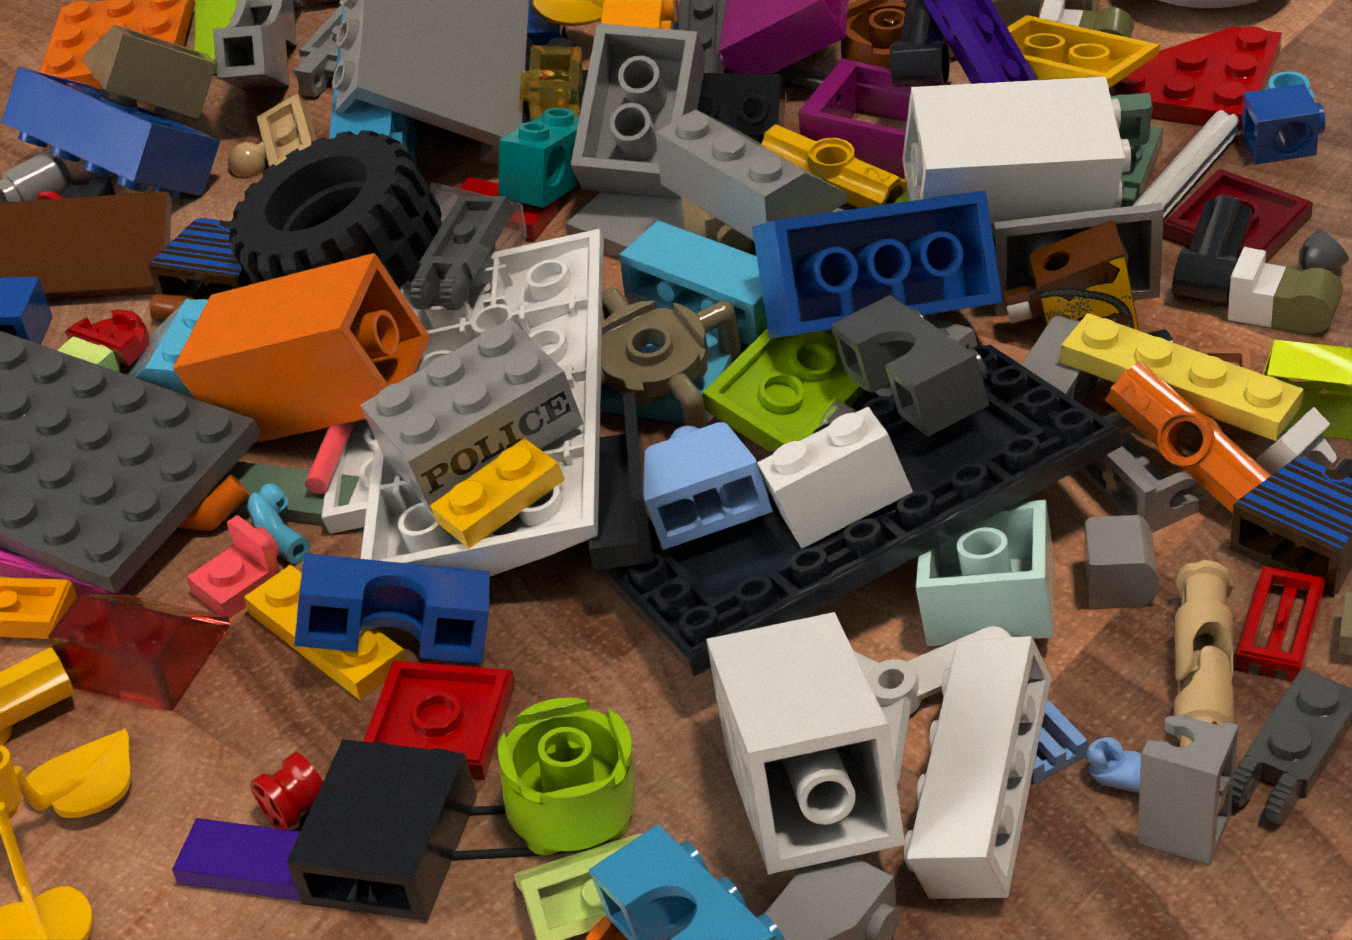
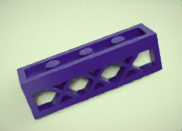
M923 0L971 84L1037 80L991 0Z

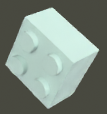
M1046 500L1018 502L918 556L916 591L927 646L946 645L990 626L1003 628L1011 637L1032 636L1033 639L1054 637V553Z

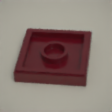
M1218 169L1163 222V238L1190 247L1206 200H1213L1218 195L1238 198L1243 205L1252 208V222L1243 248L1248 247L1266 251L1265 263H1268L1312 217L1313 202L1226 170Z

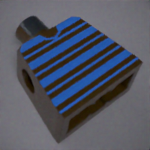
M199 218L188 225L148 265L156 293L209 300L212 294L251 285L250 279L231 250V242L229 241L231 221Z
M1295 458L1246 493L1233 504L1230 549L1267 567L1326 578L1324 593L1335 597L1352 568V459L1341 460L1331 470L1306 458Z

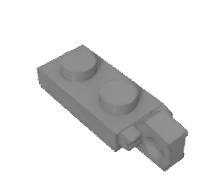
M342 5L299 49L300 60L294 73L297 75L298 92L300 95L318 96L327 88L329 77L334 75L338 56L336 37L341 25Z

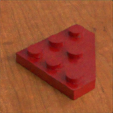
M1233 26L1161 50L1156 57L1110 87V96L1150 92L1153 108L1151 113L1152 119L1204 126L1217 111L1223 110L1228 115L1235 114L1238 117L1239 123L1236 126L1241 131L1243 93L1264 90L1281 50L1282 33L1266 31L1256 26L1244 28Z

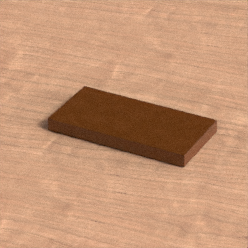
M167 191L0 203V278L39 277L47 300L154 294L156 290L148 265L170 244L172 198Z

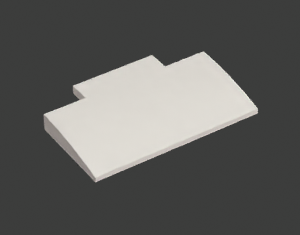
M600 229L489 253L475 279L470 280L469 297L466 302H463L461 309L446 310V308H443L440 295L436 302H433L431 309H416L411 304V298H409L412 282L406 281L400 287L401 293L430 335L415 373L428 366L437 357L453 352L479 337L486 329L499 325L511 318L564 371L584 424L540 449L559 463L565 481L556 485L547 494L523 509L514 518L469 549L436 522L433 513L428 510L386 460L367 419L356 421L329 487L325 492L321 518L329 534L364 527L360 559L489 571L490 577L545 558L598 536L604 239ZM342 474L360 476L349 504L338 506Z

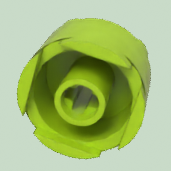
M572 697L542 701L526 708L517 715V725L507 736L503 732L498 742V762L505 815L514 831L526 840L528 848L535 854L546 856L553 855L559 851L587 849L605 841H613L623 837L630 827L629 819L633 813L636 799L632 740L630 731L623 719L610 709H608L607 716L599 711L590 709L588 700Z

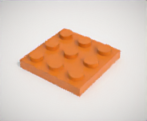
M104 0L91 3L76 1L61 7L39 72L86 83L102 89L98 80L92 77V72L83 62L84 54L114 25H118L184 46L195 1Z

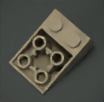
M114 25L83 57V62L92 72V77L100 83V88L109 92L107 96L109 99L131 107H136L138 101L156 106L155 113L176 121H182L184 115L199 119L217 63L208 54L118 25Z

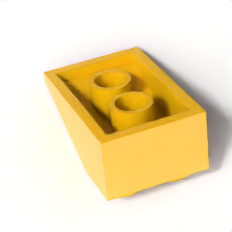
M1029 15L1024 16L1007 27L1037 80L1106 77L1108 88H1110L1159 54L1160 44Z

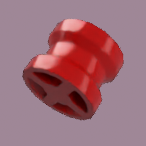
M294 752L283 759L280 770L272 775L263 773L250 781V787L258 806L270 823L277 829L294 831L299 827L300 818L309 813L323 780L302 754Z

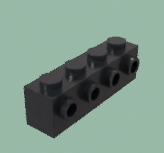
M582 70L580 112L588 70ZM704 73L697 110L762 143L765 132L775 124L784 128L786 81L781 75Z

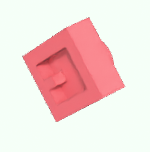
M238 515L227 521L233 546L187 576L191 593L226 621L246 608L244 596L280 572L276 559L280 555V551L272 535L261 526L254 528Z

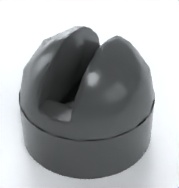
M1316 230L1299 250L1298 261L1302 270L1322 268L1335 274L1349 261V257L1334 238L1322 230Z

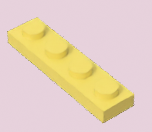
M1090 313L1085 315L1061 344L1060 363L1112 382H1116L1125 371L1129 370L1138 361H1142L1201 414L1274 441L1278 440L1301 407L1303 388Z

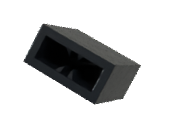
M342 739L287 860V865L301 903L427 921L477 797L465 753L451 752L441 748L424 749L390 745L379 741L362 742Z

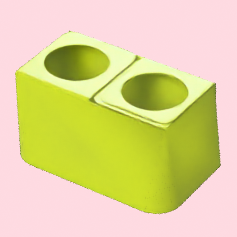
M1274 340L1263 375L1274 377L1304 389L1301 407L1284 432L1311 408L1315 407L1330 423L1321 433L1323 436L1352 439V387L1348 386L1352 385V348ZM1288 378L1301 379V380H1307V381H1293V380H1290V379H1288Z

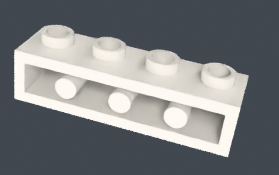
M1032 636L957 641L951 668H946L943 673V703L939 720L933 721L930 728L931 755L927 772L920 776L917 784L919 807L914 829L907 832L904 840L906 865L910 871H914L929 899L1008 898L1051 682L1050 673Z

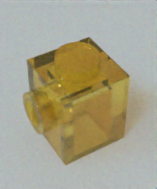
M531 45L529 71L521 70L520 100L529 101L531 121L544 114V111L550 108L570 109L574 112V116L580 117L583 70L581 47Z

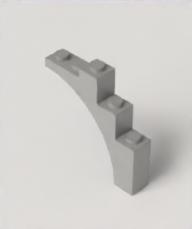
M237 0L235 12L230 23L225 28L213 29L217 78L243 90L290 86L286 47L297 46L294 8L304 7V0Z

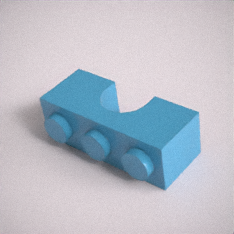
M660 825L654 826L589 869L607 918L628 940H785L781 931L766 914H761L756 918L747 909L742 895L727 877L723 876L716 880L709 873L703 858L690 842L677 843Z

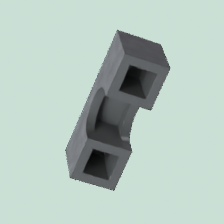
M891 295L831 324L845 373L871 393L890 384L899 415L927 437L989 406L983 383L987 380L988 373L977 351L973 348L967 349L954 340L944 328L938 329L925 320L917 309L908 308Z

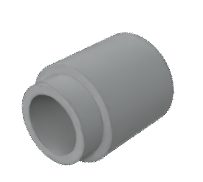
M42 152L1 174L0 203L39 200L37 194L42 191H52L58 196H63L68 188L67 184L72 182L70 172L61 158L57 156L51 158L46 152Z

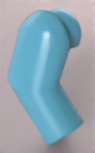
M274 483L264 484L258 493L252 492L248 500L247 509L255 528L261 526L272 535L279 547V556L291 564L301 563L304 560V554H309L310 542L284 524L278 513L288 507V498L284 496L283 490Z

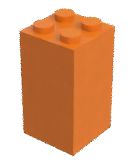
M372 253L212 294L172 369L195 399L255 419L261 436L255 443L327 428L331 425H341L366 419L360 405L378 395L385 387L399 383L413 375L430 335L377 255Z

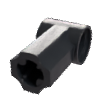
M907 0L901 41H895L891 50L892 83L894 87L947 85L950 71L947 41L923 0Z
M1218 195L1213 200H1206L1190 248H1183L1177 259L1172 283L1173 296L1229 307L1230 278L1241 255L1252 222V208L1243 205L1238 198Z

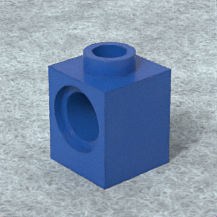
M1305 84L1243 93L1241 137L1255 164L1308 157L1317 154L1318 134L1325 131V113L1321 103L1314 102Z

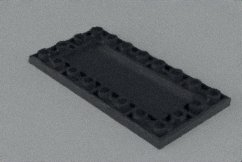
M992 345L976 346L973 349L982 358L988 373V378L983 383L989 406L929 437L899 415L894 395L874 398L862 407V409L869 407L888 433L913 493L802 549L768 492L767 495L773 512L665 550L662 549L653 522L650 520L654 562L597 570V572L693 676H696L711 668L706 639L799 620L1122 447L1119 429ZM831 423L818 427L812 435L828 427ZM776 450L766 454L762 460L773 455Z

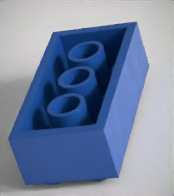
M18 67L1 123L19 130V140L47 148V145L50 144L52 145L51 154L69 161L79 162L80 158L85 160L84 169L107 177H112L113 173L119 175L117 184L132 190L146 192L148 185L153 186L152 191H167L170 197L174 199H180L182 192L203 196L221 140L139 105L131 107L115 102L107 97L108 92L92 85Z
M986 190L779 219L752 227L769 339L832 329L831 324L889 295L908 308L917 309L921 315L1003 303Z

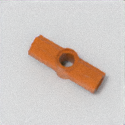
M1138 361L1129 370L1125 371L1111 387L1105 401L1159 448L1160 453L1167 461L1174 465H1179L1232 513L1233 504L1271 476L1268 471L1226 436L1215 420L1202 415L1142 361ZM1194 423L1202 431L1203 443L1196 454L1188 457L1179 448L1178 436L1182 428L1187 424Z

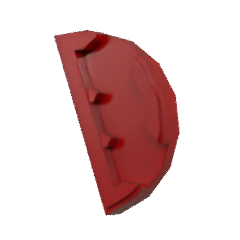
M111 310L112 318L95 324H91L87 317L70 326L65 331L68 339L74 336L109 348L113 351L119 363L126 366L133 364L143 354L149 343V332L141 317L129 310Z

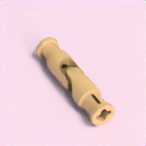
M1202 560L1188 563L1178 570L1175 577V585L1182 598V605L1178 608L1175 615V678L1178 680V695L1174 700V715L1188 716L1223 726L1224 722L1234 724V697L1231 682L1233 677V614L1227 607V598L1233 590V579L1229 575L1228 568L1218 562ZM1176 735L1180 740V747H1185L1192 743L1189 738Z

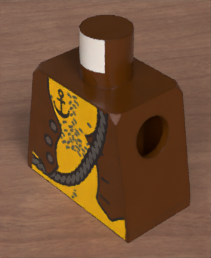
M1114 220L1033 251L1029 256L1035 284L1003 291L1010 324L1043 316L1045 327H1047L1051 319L1057 315L1081 321L1087 313L1139 331L1126 257Z

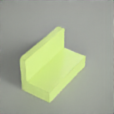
M642 833L513 874L517 888L522 891L536 940H565L589 932L597 922L606 916L589 869L641 836Z

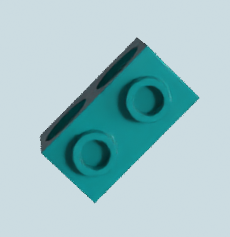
M566 108L547 109L541 116L530 122L520 124L518 129L499 139L498 196H506L511 201L544 208L579 185L571 167L579 117L574 116L572 110Z

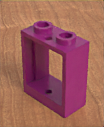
M842 58L798 111L800 135L814 141L825 138L846 140L852 144L856 159L891 174L905 177L902 158L906 131L850 118L859 110L907 121L911 87H894L890 68Z

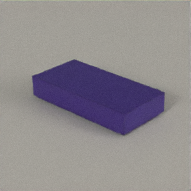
M196 818L172 868L177 884L301 901L287 865L288 857L300 831Z

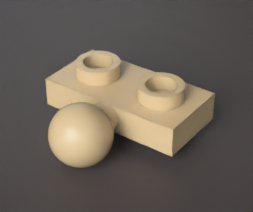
M298 93L257 116L263 142L259 144L243 142L236 145L229 154L228 166L232 174L237 177H253L266 169L267 161L269 167L272 164L277 166L287 159L285 155L297 148L301 151L311 146L312 141L317 140L308 107Z

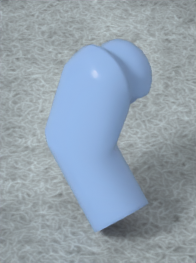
M1104 737L1094 741L1087 749L1086 758L1091 764L1089 766V773L1102 786L1139 793L1141 753L1123 751L1120 742L1113 738Z

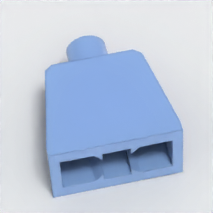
M717 422L700 429L694 426L680 427L673 432L669 440L651 445L644 451V499L663 550L773 512L755 457L727 423Z

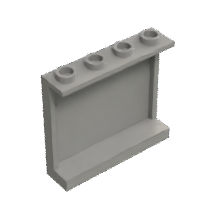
M340 0V4L345 6L344 20L339 27L336 37V45L341 48V55L332 80V88L337 90L335 111L343 113L355 99L481 141L480 161L498 166L499 139L515 131L522 124L529 0Z

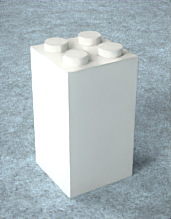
M1106 77L911 87L902 158L909 201L986 190L991 225L993 222L1120 208L1122 204L1121 175L1122 172H1129L1131 149L1128 139L1120 138L1121 108L1119 100L1117 98L1111 99Z
M835 612L706 639L725 752L768 875L905 845L889 724Z

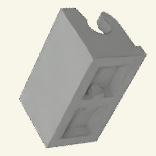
M1113 412L1102 417L1117 428H1124L1130 424L1119 412ZM1130 432L1120 434L1122 447L1078 470L1122 516L1140 515L1148 522L1152 533L1199 512V499L1193 493L1187 494L1183 490L1194 485L1196 481L1186 472H1179L1168 476L1136 445V438Z
M1168 716L1165 718L1164 730L1172 735L1185 736L1192 743L1185 747H1175L1168 742L1147 740L1141 753L1137 843L1211 865L1231 816L1238 725L1224 722L1223 726L1188 716Z

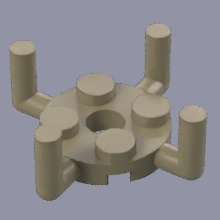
M608 288L602 292V311L605 321L602 324L601 386L606 384L620 394L634 392L636 405H647L654 402L657 397L673 394L681 404L685 426H694L698 429L708 426L703 396L692 381L703 377L708 369L706 333L714 329L716 330L720 352L731 354V358L740 354L741 345L733 305L727 301H720L695 314L689 308L673 303L674 309L657 308L656 301H641L629 304L617 289ZM648 344L662 347L653 353L638 352L640 348Z

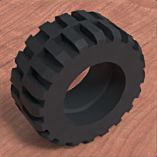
M361 130L358 135L350 131L337 133L335 138L328 140L322 137L312 141L311 146L301 151L297 148L285 155L287 159L277 166L272 164L263 172V178L258 183L253 182L247 188L245 200L238 202L233 211V220L230 223L229 234L231 250L252 284L375 253L400 290V287L406 281L412 282L415 279L414 276L420 268L419 262L442 225L440 206L406 146L401 145L398 140L385 134Z

